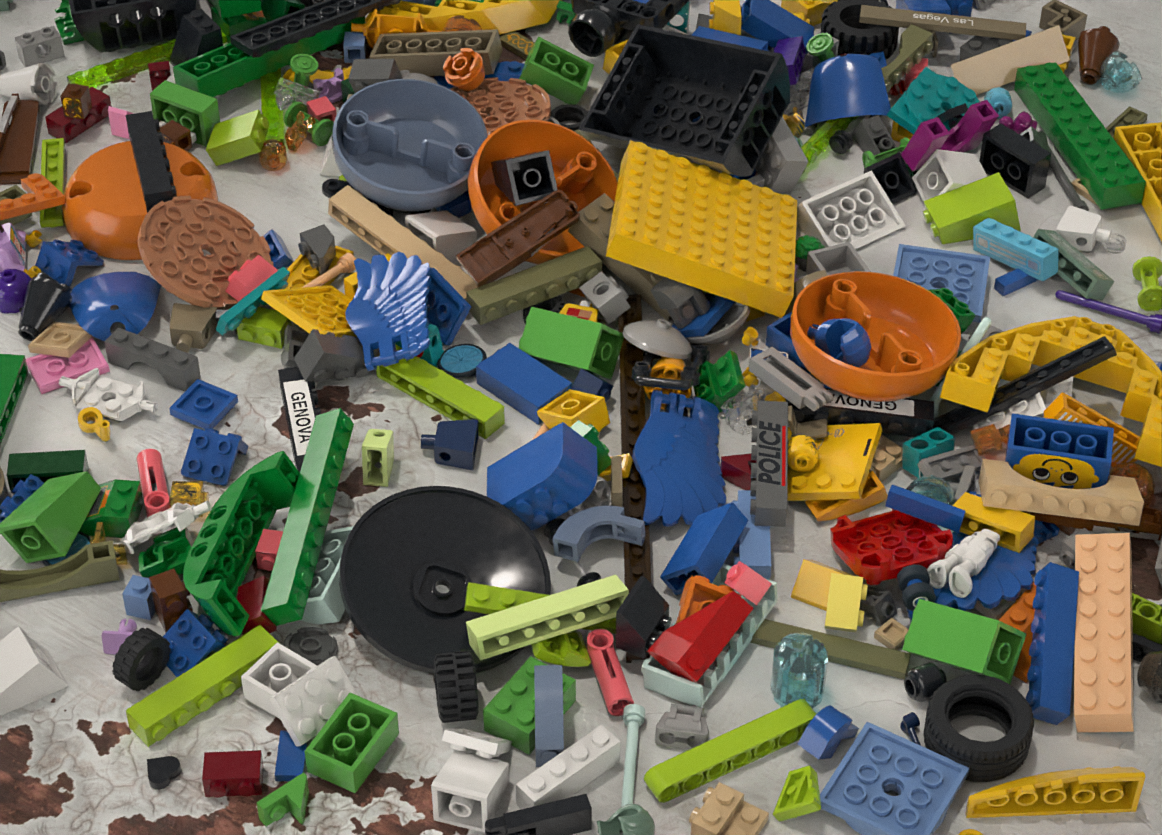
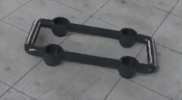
M690 343L692 347L690 361L692 364L683 368L680 380L651 377L652 368L650 367L654 359H659L662 356L644 350L643 361L636 362L635 366L632 367V379L640 386L687 390L692 386L700 384V373L698 371L702 364L706 361L709 362L710 351H708L707 346Z

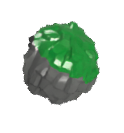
M805 235L796 240L795 263L804 272H806L808 252L825 248L818 238Z

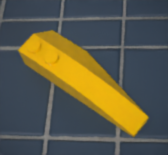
M1116 766L1112 768L1088 767L1024 777L970 795L965 815L966 818L1136 812L1145 781V773L1134 767Z

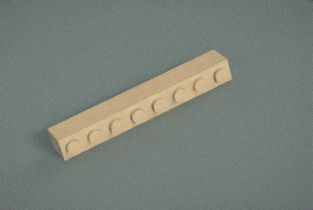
M349 185L329 198L328 214L380 254L385 255L389 253L392 256L397 252H402L407 258L417 255L423 264L428 262L431 268H435L466 301V292L478 287L472 277L466 274L458 265H454L442 253L434 250L426 241L418 238L410 229L399 224L391 215H387L375 203H371L359 191L354 190Z

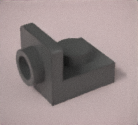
M867 587L866 600H860L859 610L874 614L877 625L882 626L897 614L891 591Z

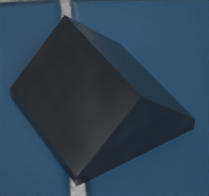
M900 152L864 168V174L872 170L892 204L917 193Z

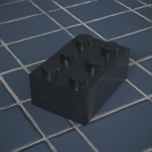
M1001 123L983 134L979 161L986 174L993 175L999 172L1009 188L1028 199L1045 188L1051 158L1049 151Z

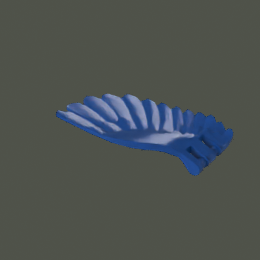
M402 252L393 254L390 261L387 260L386 256L379 254L372 256V263L359 258L354 260L358 288L353 300L345 311V316L350 328L363 346L364 362L367 370H376L377 366L381 365L384 367L399 363L401 359L410 360L425 351L431 342L428 338L430 331L428 330L429 321L426 312L428 286L431 282L429 263L423 264L417 255L407 258ZM401 341L402 349L397 351L395 343ZM379 349L380 356L375 357L373 350Z
M653 390L650 417L635 443L632 455L635 467L646 488L643 514L645 525H649L661 517L663 526L671 527L678 524L680 517H682L685 523L691 526L697 515L718 508V506H723L726 503V495L723 491L726 484L721 477L722 473L718 465L720 463L717 447L719 436V419L717 416L719 410L714 404L700 397H693L691 399L686 398L683 394L669 393L668 395L663 394L660 390ZM661 403L667 404V412L660 411ZM684 407L690 408V417L683 416Z
M969 491L970 494L981 497V494H977L976 491ZM1035 520L1034 537L1020 553L997 545V548L987 560L985 567L977 575L970 576L973 584L970 594L964 598L955 596L950 590L948 580L941 588L936 603L950 607L956 602L957 609L966 611L974 608L979 600L983 607L993 609L999 605L1002 599L1015 601L1020 595L1021 589L1031 590L1033 585L1031 575L1036 574L1034 565L1036 563V547H1038L1040 533H1043V521ZM954 531L952 533L953 547L960 544L965 537L970 535Z

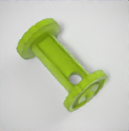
M1142 257L1132 267L1133 276L1141 281L1143 288L1137 296L1138 305L1146 311H1158L1162 309V286L1159 285L1158 280L1162 275V262L1156 257Z

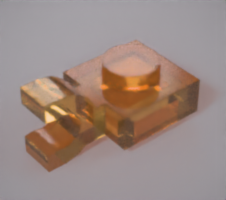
M301 111L296 116L297 121H295L292 127L287 129L284 136L288 149L294 152L297 151L307 137V130L316 123L312 116L308 120L303 121L305 116Z
M991 424L970 431L978 455L1003 449L1002 442L1007 444L1010 424L1000 429H996L995 425Z

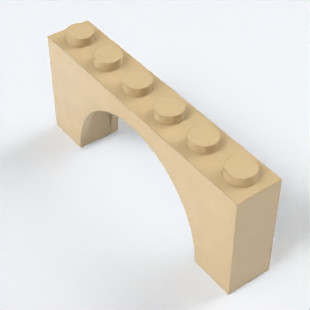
M982 459L978 483L983 506L1139 526L1144 501L1135 478L1109 475L1108 483L1103 486L1091 489H1068L1028 479L1014 471L1008 462Z

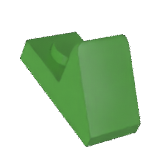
M303 772L257 802L259 820L265 827L274 821L282 819L288 812L303 825L309 796L307 775Z

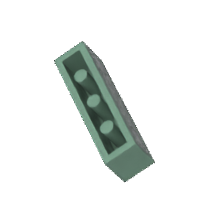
M1038 229L1033 238L1059 249L1057 274L1086 299L1103 300L1115 281L1056 231Z

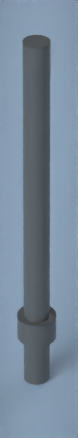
M1049 147L1051 153L1049 164L1072 201L1073 206L1089 211L1087 204L1080 199Z

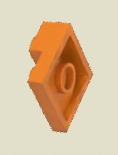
M703 576L690 577L685 582L676 624L734 591V589L726 585L717 586L709 583L710 580Z

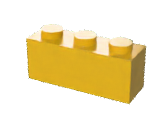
M967 492L952 505L966 511L959 532L971 536L974 532H980L982 529L991 530L1000 536V540L997 542L998 546L1018 553L1034 537L1035 516L1019 510L983 506L981 497Z

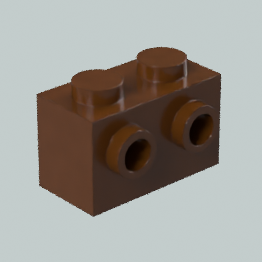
M175 569L149 577L155 613L165 633L186 609L193 612L192 605L187 596H190V592L185 587L184 581H180Z

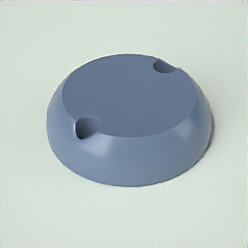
M395 79L367 86L352 95L342 105L333 125L332 147L335 162L347 182L365 198L378 205L395 210L424 211L448 204L468 190L469 170L477 150L487 138V130L477 110L458 93L428 81Z

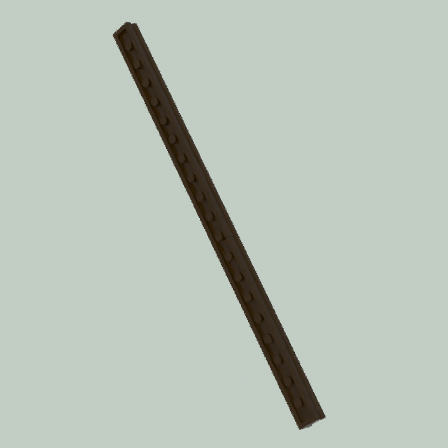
M628 295L629 297L626 301L631 308L618 316L619 332L623 333L624 327L630 323L642 321L641 295ZM624 337L619 353L621 455L629 453L632 457L635 443L646 425L644 387L636 384L634 379H632V367L635 366L636 362L643 361V349L633 345ZM632 461L629 477L622 479V504L625 516L643 520L646 488ZM645 525V541L642 546L623 541L624 585L628 588L629 593L640 576L647 578L651 583L649 525ZM626 652V663H632V660H645Z

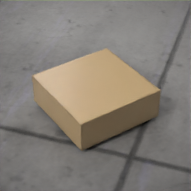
M890 618L874 632V638L887 648L898 650L904 644L905 635L909 629L895 619Z

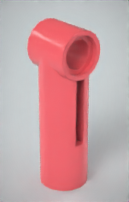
M155 449L142 450L137 455L136 460L146 516L148 518L157 512H163L171 508L160 452ZM156 483L157 491H152L151 484Z
M595 629L587 636V652L591 660L590 664L593 666L609 714L622 716L624 707L634 704L614 649L613 635L608 630Z

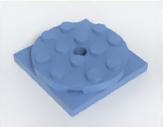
M899 244L893 276L913 282L927 290L941 288L951 290L953 296L959 301L966 303L969 306L968 309L976 315L972 322L981 323L990 256Z
M866 722L820 793L821 809L844 819L851 828L861 835H933L943 823L948 808L967 778L970 768L872 723ZM892 790L897 792L899 795L890 796L885 792Z

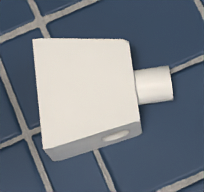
M1069 205L1056 228V232L1079 251H1092L1097 241L1109 243L1112 236V230L1101 228L1102 217L1100 215Z

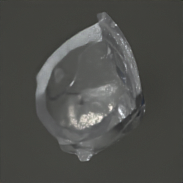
M764 388L730 397L721 406L723 413L720 414V419H725L726 424L738 434H751L752 428H756V425H752V410H757L758 400L765 401Z

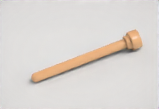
M346 253L339 258L336 266L303 287L322 286L341 273H351L356 269L354 264L356 258L351 253Z

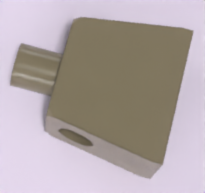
M174 303L170 321L172 345L186 353L191 348H205L217 331V307L203 308L196 305Z

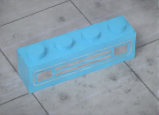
M987 218L973 227V250L990 256V258L1014 269H1020L1040 281H1045L1058 272V248L991 218Z

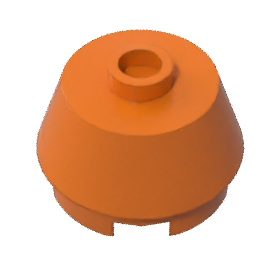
M462 48L460 53L454 57L450 55L446 59L443 70L445 71L446 81L449 84L463 91H471L477 88L485 78L483 60L481 55L474 52V50Z

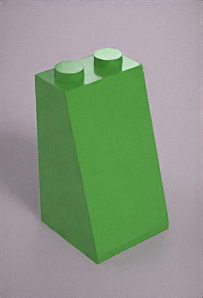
M531 307L526 318L523 335L519 341V349L534 359L580 371L582 368L598 377L611 380L624 336L623 333L602 323Z
M87 471L48 479L0 523V534L26 563L64 557L102 488Z
M919 599L913 611V618L905 635L902 650L965 672L995 677L1011 684L1026 633L999 620Z

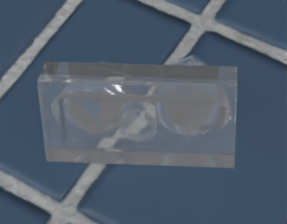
M280 77L274 94H276L277 106L282 111L292 101L302 102L307 106L306 102L319 98L320 91Z

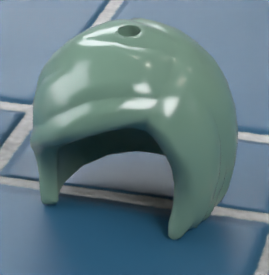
M627 804L619 808L607 821H597L599 835H655L654 820L648 811L637 804Z

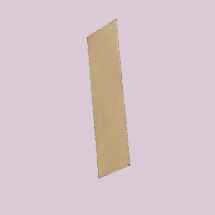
M1057 25L951 65L954 78L958 82L973 90L976 95H979L992 88L1014 82L1017 68L1042 65L1049 62H1056L1059 65L1070 61L1060 26Z

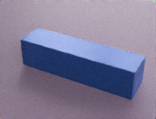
M1015 269L996 278L994 289L1002 296H1005L1038 281V279L1020 269Z

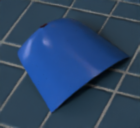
M841 54L819 63L814 68L812 74L805 128L815 123L838 118L865 115L886 116L891 107L878 59L870 55Z
M137 272L104 273L87 278L76 285L71 292L72 303L69 307L79 325L87 333L102 341H105L112 334L110 327L115 322H121L127 331L138 334L146 327L153 316L162 285L150 276ZM117 305L119 309L110 310V307Z

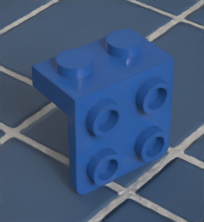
M55 239L53 242L42 243L35 266L58 283L71 286L77 266H102L104 260L98 257V253L83 247L84 244L80 241L70 240V242H63Z
M194 428L181 474L186 478L226 486L229 483L237 453L246 455L249 446L242 441L241 436L228 433V435H222L214 429L205 428V430Z
M186 609L163 636L170 643L169 647L171 648L170 658L166 666L176 677L202 662L212 650L218 652L229 645L227 643L229 638L219 629L215 630L212 627L214 622L204 613L199 616Z

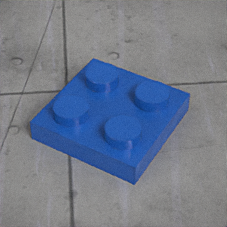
M197 379L169 408L170 415L203 429H213L238 403V395Z

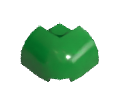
M176 527L153 538L154 544L145 552L139 553V572L142 577L149 578L171 569H175L177 575L183 574L185 561L194 541L187 527L180 532Z

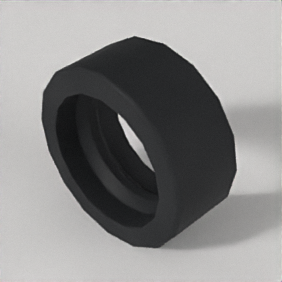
M566 104L553 109L550 116L559 123L563 121L578 122L573 125L560 123V125L575 131L580 128L588 111L579 105Z

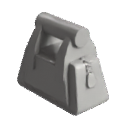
M671 703L670 712H665L656 725L655 743L661 746L690 750L707 742L709 730L706 718L703 717L704 708Z

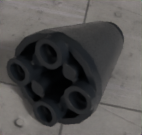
M38 273L37 277L31 278L27 284L18 334L28 341H33L71 305L72 289L66 284H59L51 280L44 273Z

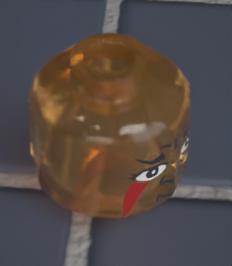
M276 139L264 141L262 150L258 153L261 166L268 171L282 169L287 163L285 145Z

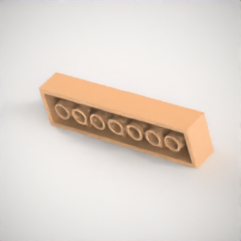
M1130 533L1075 535V570L1079 571L1074 660V717L1077 732H1134L1132 550Z

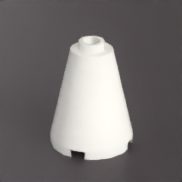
M38 63L0 75V94L11 97L12 94L19 93L20 100H36L39 102V105H48V103L54 101L57 94V82L53 81L52 76L55 75V71L47 63Z

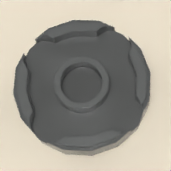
M304 627L298 629L297 633L293 635L290 633L284 641L286 648L317 666L337 654L336 638L334 636L332 638L328 631L321 628Z

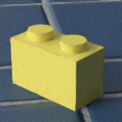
M831 573L825 629L856 633L857 626L863 627L864 611L859 610L860 600H866L868 587L867 584H863V577Z

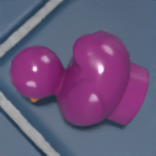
M1025 111L1018 114L1014 121L1009 116H1004L999 120V124H1003L1018 134H1021L1031 126L1035 130L1037 127V121L1032 120L1031 115Z

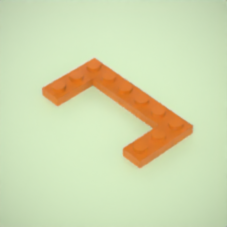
M30 174L27 178L21 179L22 188L27 194H23L20 198L3 199L0 201V221L66 204L65 195L42 174Z

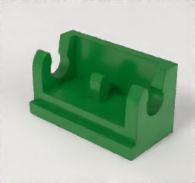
M70 5L56 8V13L65 12L64 16L54 19L63 44L67 45L85 41L73 22Z

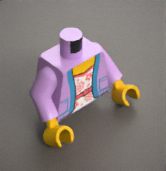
M0 223V272L7 269H17L25 272L31 278L37 277L38 273L42 272L40 268L32 266L29 270L25 269L26 243L32 248L38 246L42 242L41 239H38L42 236V233L34 230L31 234L27 235L25 231L15 229L12 223L3 225Z

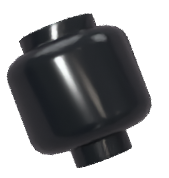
M926 663L908 671L904 679V687L911 698L924 702L930 700L936 689L947 682V678L942 669H939L933 663Z

